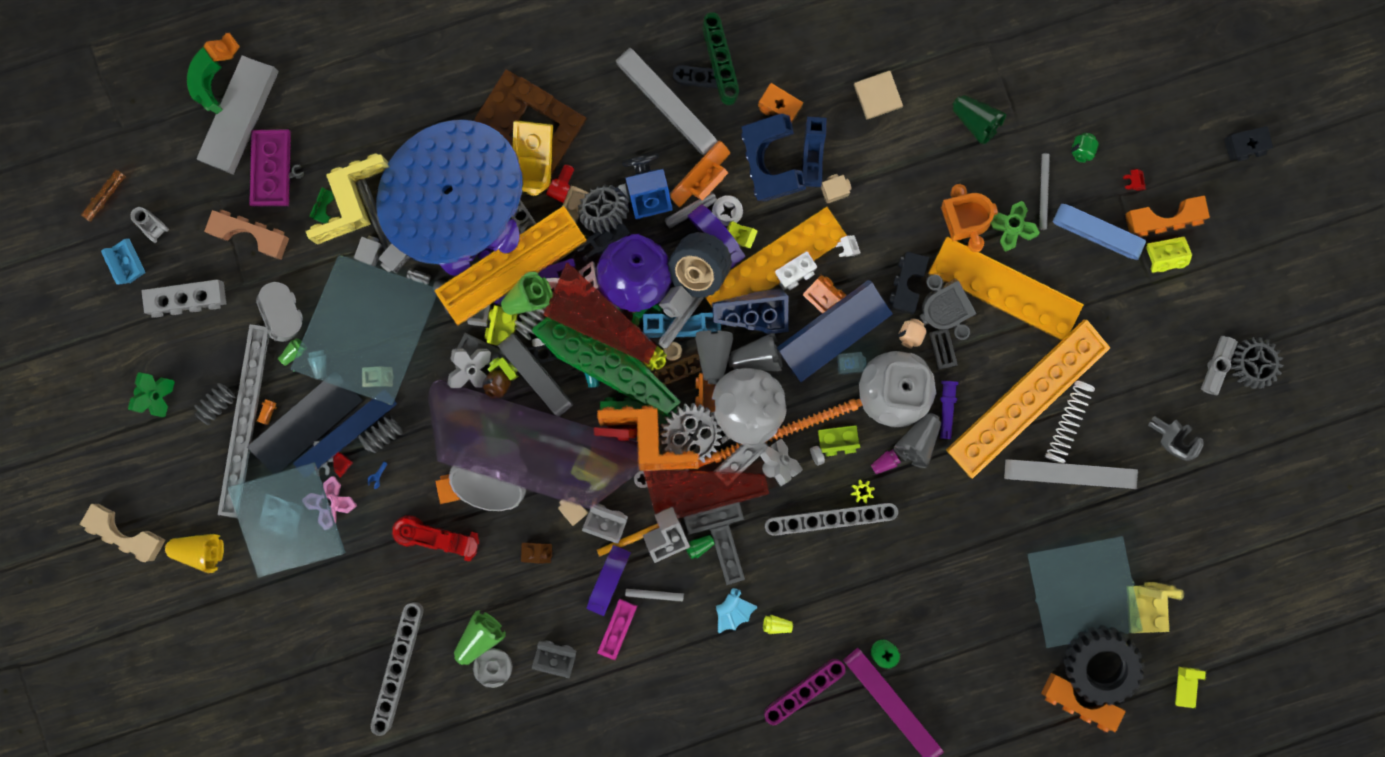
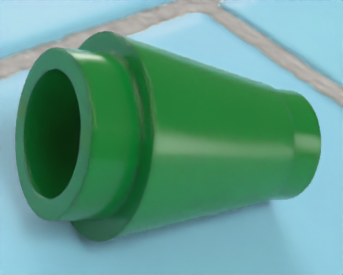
M710 535L688 541L690 547L686 551L691 559L695 557L697 559L714 546L715 543Z

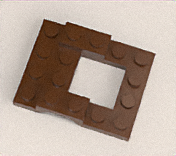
M506 69L474 121L488 125L498 131L512 147L513 138L510 135L513 132L514 121H520L528 107L533 108L559 124L552 137V176L587 118L556 100L551 94Z

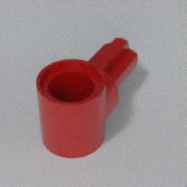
M564 165L558 179L552 180L546 195L564 203L571 188L568 183L574 168L570 165Z

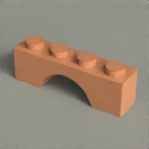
M221 209L219 212L212 210L204 232L226 241L237 233H252L257 240L258 251L274 258L282 259L289 238L284 236L285 232L275 228L273 231L267 230L266 225L255 222V225L248 223L249 219L237 216V219L230 217L231 213Z

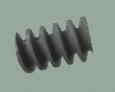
M217 383L219 390L212 388L211 390L214 395L212 396L207 393L208 401L201 399L202 406L194 405L197 410L194 414L206 425H210L211 420L217 418L216 414L220 415L222 413V409L228 408L227 403L232 404L234 402L233 398L237 399L234 393L225 385Z
M391 416L390 420L384 417L385 424L378 421V429L371 426L372 433L365 430V438L358 435L360 442L370 454L371 451L377 453V447L384 448L383 442L389 444L390 438L395 440L397 438L396 433L399 435L403 434L400 425L393 416Z

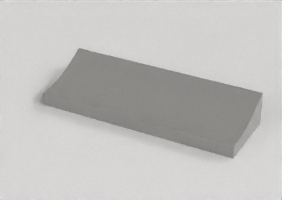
M241 56L220 104L223 110L215 115L197 160L234 175L252 130L256 125L279 72L274 66Z

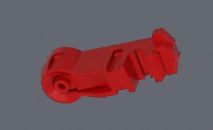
M411 515L399 518L392 527L393 538L399 545L410 547L417 544L436 550L442 549L444 552L465 556L464 560L469 562L477 554L480 544L478 533L471 532L470 536L424 525L419 518Z

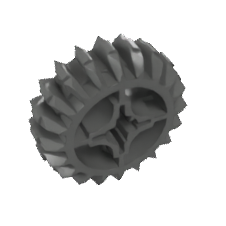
M604 184L600 188L597 185V189H590V193H584L585 198L580 199L581 204L578 205L580 221L588 230H592L594 233L599 231L602 234L604 230L610 232L611 228L616 229L617 224H622V219H627L626 213L629 212V202L625 194L618 187L615 188L613 185L608 187Z
M1252 337L1248 341L1243 340L1241 342L1242 345H1237V351H1234L1233 354L1235 358L1231 359L1234 365L1230 368L1236 370L1232 376H1239L1237 382L1244 381L1245 387L1250 385L1252 389H1256L1257 386L1261 389L1265 385L1271 386V381H1277L1276 375L1282 374L1278 368H1283L1284 365L1279 364L1283 357H1278L1277 355L1281 350H1274L1276 344L1269 345L1270 340L1268 339L1263 341L1261 337H1258L1256 340ZM1251 348H1254L1250 358L1245 359L1246 353ZM1255 360H1256V362L1258 361L1259 364H1263V365H1258V366H1257V365H1255L1254 362H1251V361H1255ZM1244 366L1248 367V369H1249V374H1248V372L1246 371V369H1245ZM1263 368H1269L1267 373L1259 379Z

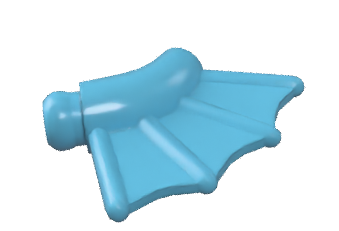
M731 589V593L728 594L724 603L716 606L718 633L726 629L736 630L739 624L748 622L751 613L757 609L756 605L740 599L741 591L738 589Z

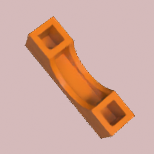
M1205 195L1180 202L1179 210L1173 218L1159 217L1149 207L1132 210L1125 214L1129 233L1138 237L1148 236V232L1155 231V234L1167 232V228L1172 227L1174 230L1183 229L1186 224L1191 223L1192 226L1202 225L1204 220L1210 218Z
M1053 673L1050 674L1041 694L1046 696L1045 700L1055 706L1057 702L1063 705V710L1070 714H1074V711L1081 714L1080 719L1091 723V721L1098 723L1097 727L1107 733L1109 729L1116 732L1126 712L1115 705H1107L1106 702H1103V705L1081 706L1074 697L1072 684Z

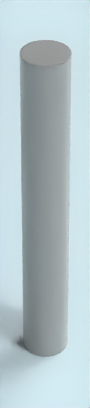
M626 589L625 596L683 601L684 594Z

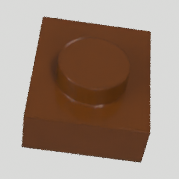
M522 543L521 562L551 563L552 544Z

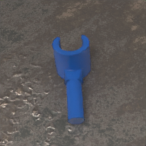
M383 462L379 470L369 476L368 486L372 481H376L374 489L380 486V476L387 463Z

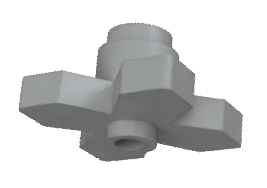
M453 349L451 361L455 364L456 370L449 374L448 385L451 388H461L470 380L475 387H482V383L487 375L480 369L490 362L491 352L488 349H477L470 356L464 349Z
M782 439L760 453L761 458L765 462L762 466L764 474L769 478L775 477L781 486L792 479L791 476L794 477L803 470L797 460L788 456V447Z

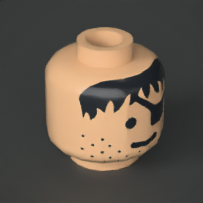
M917 319L905 321L898 334L899 339L902 341L901 344L907 348L920 346L927 332L924 323Z

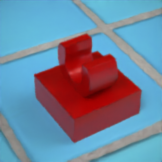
M1131 170V175L1123 176V179H1131L1132 181L1130 185L1125 186V189L1146 190L1142 170Z

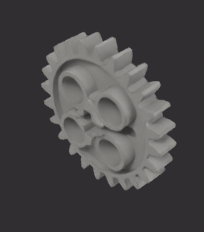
M692 403L691 408L684 404L683 410L677 406V413L671 411L672 417H665L668 423L661 424L665 429L659 431L661 436H664L659 439L664 444L662 446L663 450L674 452L675 455H683V452L689 451L691 445L697 444L696 448L692 450L694 454H699V459L703 463L705 462V456L711 458L710 452H717L714 446L720 445L717 439L722 438V435L717 433L722 429L720 426H717L718 422L715 419L714 413H710L711 410L709 408L704 409L701 404L698 408L694 403ZM693 418L691 424L685 425L687 419ZM704 428H708L706 434L700 435ZM681 434V438L678 441H674V437Z

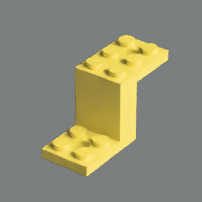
M381 154L369 155L364 161H353L349 163L348 167H338L332 169L331 173L326 174L342 218L335 217L330 219L327 224L311 226V230L306 231L308 239L318 245L371 225L355 182L382 173L385 168L389 167L388 161Z

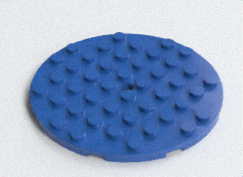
M452 120L428 127L405 142L389 161V167L385 168L378 186L377 216L388 240L403 254L417 261L431 264H446L459 261L458 259L468 255L473 256L492 244L506 229L505 225L511 216H514L523 186V175L520 170L519 158L511 144L502 134L480 122ZM451 186L453 188L452 192L446 195L444 191Z

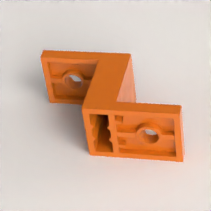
M643 406L642 409L622 407V410L606 407L602 408V411H598L600 426L638 425L640 471L699 469V454H694L693 451H685L683 455H675L674 452H664L663 455H659L657 409H653V406Z

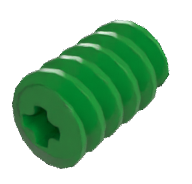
M878 640L872 645L871 656L881 667L892 668L899 662L900 653L891 642Z

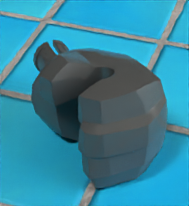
M1157 416L1152 418V421L1155 423L1150 422L1148 426L1163 434L1160 443L1167 452L1185 461L1199 456L1204 446L1202 438L1196 437L1189 445L1184 444L1185 437L1192 431L1190 425L1182 426L1177 420L1169 425L1157 418Z

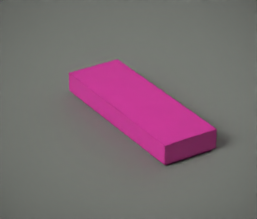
M619 599L598 654L616 660L637 605Z

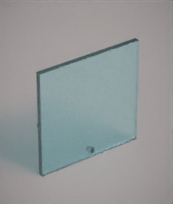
M315 462L228 487L242 534L246 540L258 577L345 553Z
M1123 536L1027 554L1036 594L1035 602L1038 603L1047 648L1071 644L1070 642L1073 638L1076 640L1079 638L1078 633L1081 631L1087 633L1090 627H1094L1096 630L1099 629V626H1106L1107 629L1113 627L1125 634L1143 631Z

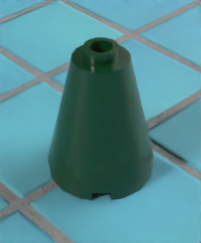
M966 95L958 96L952 104L954 106V113L982 145L988 143L997 133L996 129L999 125H1003L1007 116L1003 111Z

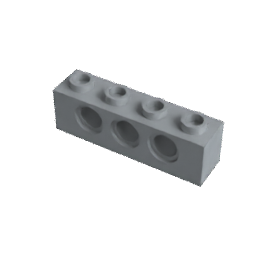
M220 280L142 290L144 313L151 315L153 318L163 317V313L178 315L182 314L184 310L199 312L202 311L201 308L209 307L210 310L220 309V305H227L224 282ZM203 292H206L207 298L204 301H201V294ZM184 295H187V302L185 304H182V297ZM167 297L169 302L164 307L162 305V301L164 298Z

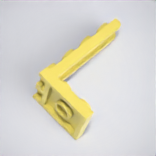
M1144 582L1142 586H1126L1129 633L1169 632L1168 597L1182 599V591L1176 590L1175 586L1162 585V583Z

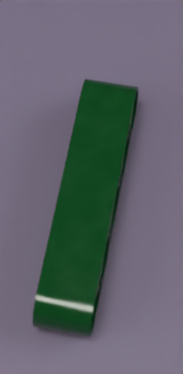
M710 12L704 17L702 30L720 99L724 104L732 105L737 101L739 87L721 19L718 14ZM707 23H714L715 26H709ZM712 40H718L720 43H713ZM717 57H723L725 60L719 61ZM727 74L729 78H723L721 75ZM731 91L734 95L729 96L725 92Z

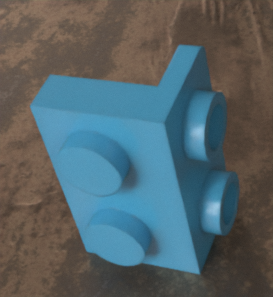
M123 239L114 247L101 250L116 284L131 283L146 273L130 239Z

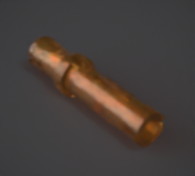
M115 169V172L97 195L90 199V204L81 213V216L91 222L100 209H104V204L126 176ZM113 181H115V183L111 186L108 192L104 194L106 190L109 188V186L113 183ZM103 197L101 201L97 204V206L94 208V210H92V208L99 201V199Z

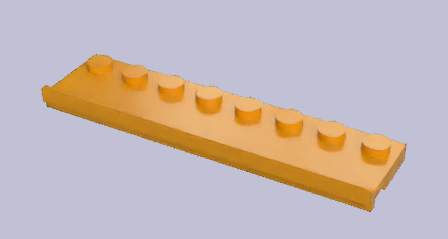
M563 206L519 235V243L512 252L503 253L498 249L434 291L455 323L460 325L506 295L524 274L528 272H541L587 240Z
M946 237L928 272L930 275H939L942 281L946 283L956 278L964 292L1060 340H1063L1071 332L1084 304L986 255L972 252L967 246L957 241L952 242V239Z

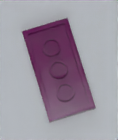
M289 129L252 130L251 206H289L291 131Z

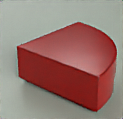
M341 452L333 457L335 473L342 477L353 462Z

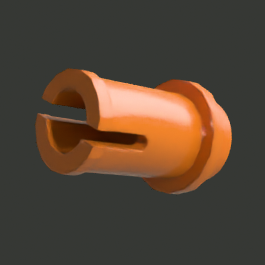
M265 399L262 402L263 407L257 421L269 425L273 411L277 407L275 402Z

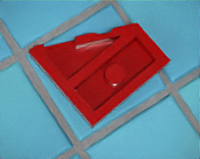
M638 425L594 428V436L617 437V440L627 441L629 438H636L638 435Z

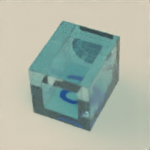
M862 352L837 355L839 375L862 373L864 371L866 357H862Z

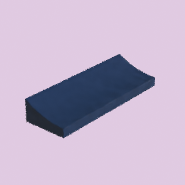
M867 280L778 346L777 350L792 374L802 382L893 313L878 293L874 284Z

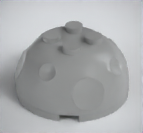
M753 368L737 369L724 375L715 386L712 400L715 399L716 406L714 415L720 428L732 440L741 444L753 445L766 442L777 433L782 422H784L786 415L785 393L779 382L767 372Z

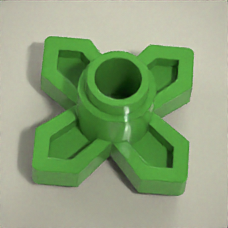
M1023 201L1012 205L1009 216L998 212L997 215H994L990 224L993 229L1004 231L1000 244L1005 252L1016 247L1018 236L1027 240L1039 236V230L1035 223L1024 222L1028 210Z

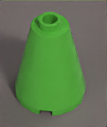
M537 272L524 274L502 299L501 306L504 312L514 315L547 307L550 304V298H552V289L547 279L538 276L539 273Z
M478 610L469 621L454 651L455 660L459 664H470L506 637V632L502 633L500 630L502 625L485 612L482 615L479 614L480 611Z

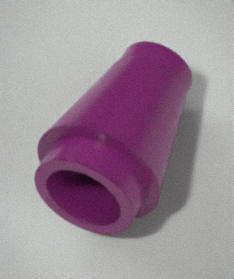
M892 449L891 451L887 450L871 464V467L876 474L898 467L897 464L901 463V461Z

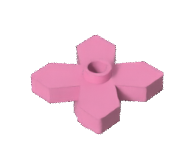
M330 477L323 483L322 495L310 493L303 499V502L309 509H319L321 511L318 521L324 529H329L336 523L337 511L349 513L357 507V504L351 497H338L341 484L336 477Z

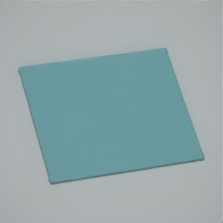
M338 255L290 369L293 372H298L387 403L388 405H393L437 294L434 291V287Z

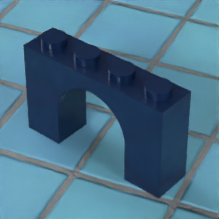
M781 113L742 126V140L747 150L746 158L750 164V176L754 182V195L757 201L766 202L806 190L802 171L794 169L778 175H772L764 163V154L771 142L794 134L790 115Z

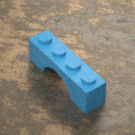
M700 313L691 316L676 337H696L697 332L710 330L711 333H718V331H721V324L713 322V313ZM643 314L644 338L662 337L676 317L671 318L664 314Z

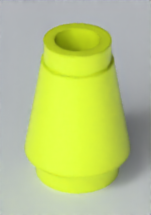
M773 615L765 616L763 622L764 632H768V634L792 632V621Z

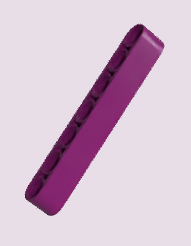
M856 648L843 659L922 757H939L944 752L859 648Z

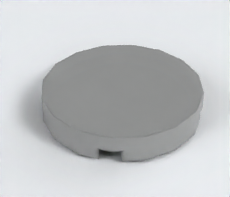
M491 648L474 661L473 671L475 678L482 685L495 688L508 681L512 674L513 666L506 652Z

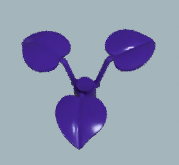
M510 219L505 225L506 229L479 253L472 257L468 255L460 258L457 262L439 265L450 275L457 276L470 268V261H473L476 256L482 260L491 254L492 250L497 251L499 249L503 253L512 252L519 243V229L516 221ZM506 295L496 300L494 303L501 305V301Z

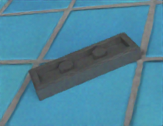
M464 333L457 349H464L470 356L477 349H488L491 352L490 362L497 357L500 359L504 357L510 363L509 359L500 349L467 333Z
M739 501L683 516L688 535L744 520Z
M729 524L710 529L726 585L745 580Z

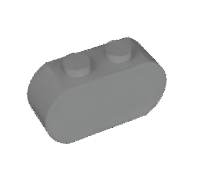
M271 282L266 284L260 290L256 303L268 334L276 341H289L296 336L303 321L301 311L297 310L295 306V295L282 283Z

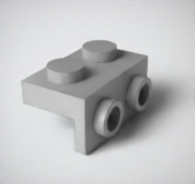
M591 504L582 531L619 544L628 516L620 511L606 509L601 504Z

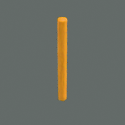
M657 523L620 539L619 544L613 542L597 549L598 555L600 557L610 553L613 545L621 548L644 538V534L660 527Z

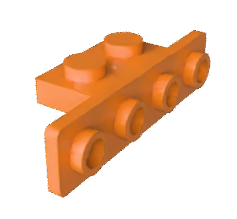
M718 141L669 193L670 198L678 207H681L692 194L703 201L728 174L726 169L720 166L730 155V151L723 142Z

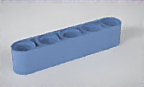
M1060 204L1053 220L1054 224L1135 260L1139 259L1146 243L1141 237L1066 204Z

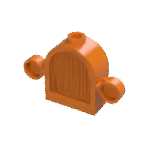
M956 184L951 190L952 198L943 200L941 207L952 242L971 237L968 242V248L972 252H979L984 246V239L979 235L987 231L994 215L998 214L997 206L995 203L992 204L986 196L979 193L967 194V189L964 185Z

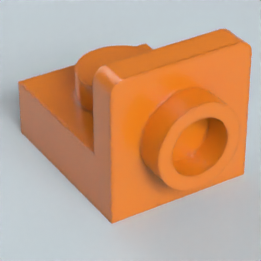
M226 33L221 40L208 41L203 46L213 61L232 59L239 49L238 43L230 33Z

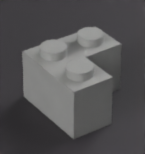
M673 507L656 514L655 517L660 528L643 535L655 563L690 547Z

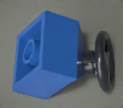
M657 153L634 157L622 162V166H634L636 171L635 175L626 178L635 219L672 211L668 185L663 169H650L649 162L659 158Z

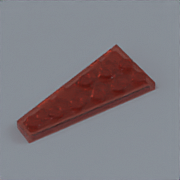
M567 262L552 294V298H550V304L546 307L543 315L649 364L657 345Z
M692 470L643 471L655 515L673 507L677 518H682L769 494L764 474Z

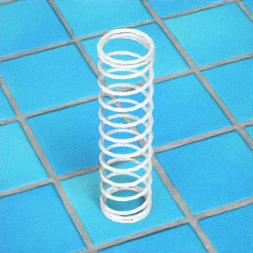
M1075 381L1074 383L1076 386H1073V389L1077 393L1070 394V396L1074 400L1067 401V403L1072 407L1064 408L1065 411L1069 414L1061 415L1062 418L1066 420L1059 422V425L1063 428L1056 429V432L1062 436H1053V438L1059 443H1050V445L1056 450L1049 449L1047 450L1048 453H1046L1045 455L1046 458L1060 464H1065L1064 462L1066 461L1058 456L1053 455L1049 451L1061 453L1064 455H1068V453L1056 448L1052 444L1061 445L1068 448H1071V446L1059 441L1055 437H1060L1071 441H1074V439L1067 437L1066 435L1060 433L1058 430L1068 431L1077 434V432L1068 429L1061 423H1067L1080 427V425L1071 422L1064 416H1070L1083 420L1081 417L1072 414L1067 409H1073L1085 413L1084 410L1075 407L1069 402H1077L1088 406L1087 403H1084L1072 396V394L1084 396L1091 399L1090 396H1087L1075 389V387L1090 392H1094L1095 390L1093 386L1081 381Z

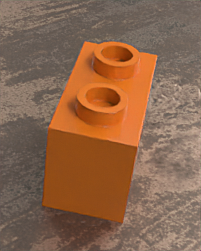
M770 83L760 99L758 107H760L761 112L768 116L770 114L775 116L781 113L790 115L792 123L802 108L803 102ZM780 103L783 104V107H780L779 109L776 108V106Z

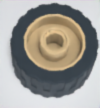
M695 232L694 234L687 235L678 244L668 261L673 284L676 287L682 286L691 296L698 298L715 294L731 270L732 257L728 251L729 249L721 240L708 233Z

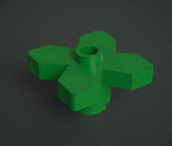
M138 372L135 381L134 397L130 399L128 409L142 413L149 408L151 415L164 418L168 406L162 397L172 392L175 381L161 377L155 382L152 375Z

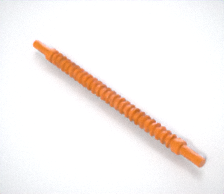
M851 399L848 403L844 402V405L839 404V407L833 406V409L828 408V411L823 410V413L813 414V417L808 416L807 419L804 417L802 421L798 419L797 423L793 421L792 425L788 423L786 427L783 425L767 441L773 442V439L778 440V437L783 438V435L788 436V433L793 434L794 431L798 432L799 429L803 430L804 427L808 429L809 425L813 427L814 423L818 425L820 421L823 423L825 419L829 421V418L834 419V416L839 417V414L844 415V412L849 413V410H858V407L863 406L860 399ZM736 443V446L731 445V448L726 447L725 450L721 449L720 452L716 450L717 452H712L711 458L704 457V463L699 459V467L712 462H721L723 458L726 460V457L731 456L742 444Z

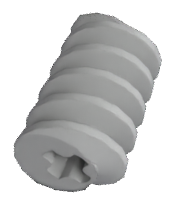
M547 306L544 309L526 312L527 316L521 314L522 322L515 320L514 322L517 326L515 329L528 340H531L529 333L534 334L532 329L545 319V315L549 316L551 314L549 310L552 309Z

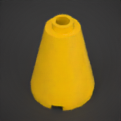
M216 534L173 538L166 544L165 552L171 559L206 573H214L218 569V566H216L218 561H222L224 544L223 540H219L218 537L220 536Z

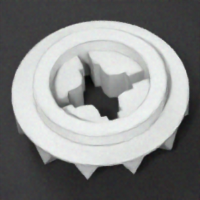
M723 196L714 203L712 213L724 226L728 227L730 221L737 223L741 219L743 208L740 201L735 197ZM723 204L728 209L733 208V210L731 211L732 218H730V216H728L727 214L721 215L724 212Z

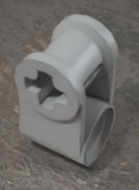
M141 207L132 210L131 220L152 242L156 243L157 239L165 231H169V228L149 210ZM141 213H145V215H146L145 219L140 222V221H139V216H140V214H141Z

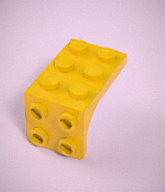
M514 121L513 149L519 158L520 170L523 175L522 192L536 196L551 184L553 125Z

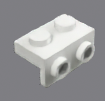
M805 252L776 270L775 273L781 281L780 286L782 289L788 288L790 291L799 285V280L803 278L808 280L814 276L817 266L809 253Z

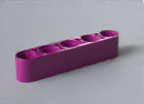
M838 659L829 660L767 706L764 711L766 721L771 725H777L840 679L845 673L844 664ZM833 664H840L841 669L838 673L831 672ZM819 675L825 677V682L821 685L815 683V679ZM808 687L810 689L809 694L801 696L799 694L801 688ZM786 699L794 700V705L791 708L784 706ZM775 710L779 715L776 719L768 718V713Z

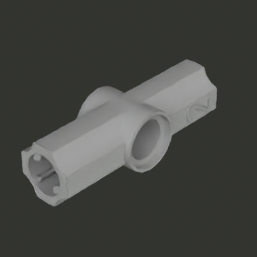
M1220 336L1213 358L1208 362V371L1201 387L1203 392L1213 395L1219 394L1225 375L1231 368V359L1238 343L1235 339ZM1217 361H1220L1222 364L1221 370L1216 366Z

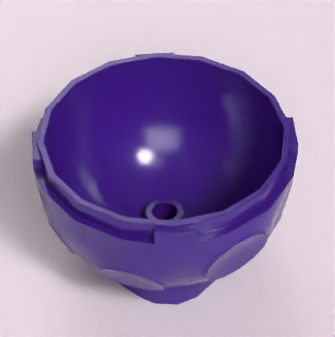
M639 234L625 236L618 241L610 243L602 253L596 268L598 289L610 303L621 309H626L628 312H640V310L649 309L661 302L670 290L672 280L668 268L669 257L660 245L649 238Z

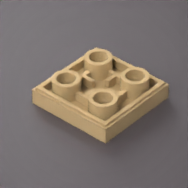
M890 71L854 83L867 120L903 107Z

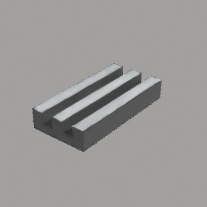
M949 329L930 332L929 336L938 370L957 366ZM943 333L945 334L952 363L948 362L943 338L941 335ZM935 335L938 337L944 365L941 363Z

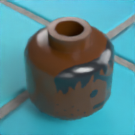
M501 369L489 372L482 383L485 394L490 398L503 397L511 385L510 379Z

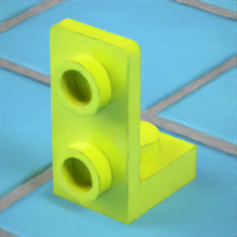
M1179 667L1176 706L1196 707L1198 679H1205V671Z

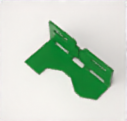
M323 187L321 188L317 202L314 204L309 217L324 224L328 223L330 216L326 215L325 209L334 199L333 192Z

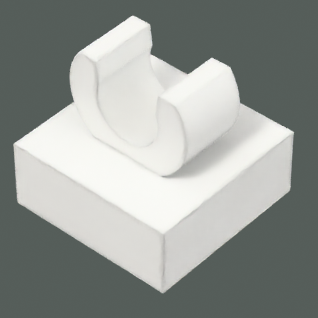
M854 235L843 237L841 242L837 243L836 247L843 246L844 252L840 253L839 257L860 254Z

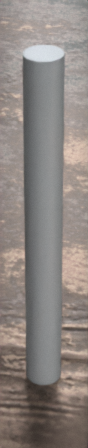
M1047 153L1042 154L1039 221V229L1041 230L1047 229L1050 154Z

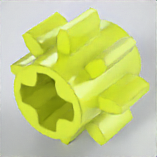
M658 346L655 349L650 347L644 352L643 357L645 360L642 362L651 371L654 368L659 370L665 365L667 354Z
M858 480L859 485H852L855 490L851 495H856V502L863 499V502L867 503L866 498H874L871 495V491L875 488L868 486L870 481L862 484V481ZM865 487L867 494L860 496L858 489Z

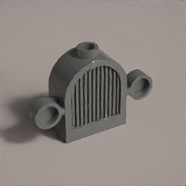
M929 275L926 284L934 291L930 292L923 301V314L919 315L924 325L929 323L937 329H949L954 326V335L960 340L967 339L970 335V329L961 322L977 313L960 282L955 278L942 286L943 281L939 275Z

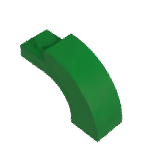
M203 47L190 63L187 73L188 91L192 99L200 103L207 111L211 110L218 114L223 109L212 94L211 82L215 73L222 67L218 61H213Z

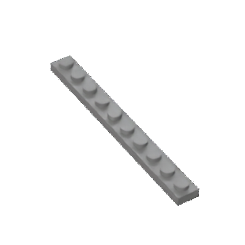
M251 324L249 326L218 515L239 518L250 454L247 446L252 443L269 341V334L264 326Z

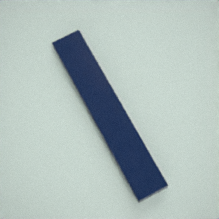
M384 389L293 464L305 478H308L398 404Z

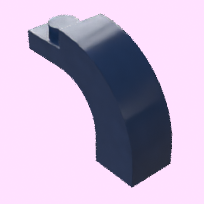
M807 117L802 162L805 186L821 187L826 118Z

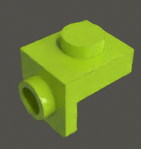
M497 357L489 363L491 365L488 368L489 372L501 367L511 381L519 377L516 373L518 370L511 362L508 363L504 357L501 359Z

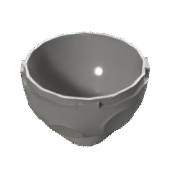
M892 351L876 356L864 368L859 382L860 400L863 409L869 417L889 427H906L923 418L930 410L936 395L933 373L926 362L913 353ZM903 383L907 385L906 390L902 387Z
M478 438L473 445L465 448L459 454L450 470L449 479L453 491L464 502L488 511H504L517 507L523 500L527 487V469L519 456L518 447L513 443L497 439Z

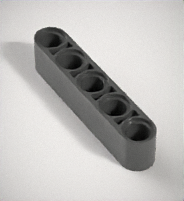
M514 333L498 345L504 355L557 417H560L573 406L569 397Z

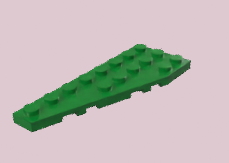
M576 296L572 297L532 329V332L558 359L645 406H653V409H657V412L666 417L680 405L681 402Z

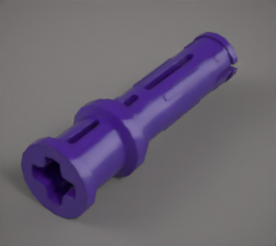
M941 381L943 393L940 400L943 402L940 438L952 439L954 403L957 401L956 386L959 385V382Z

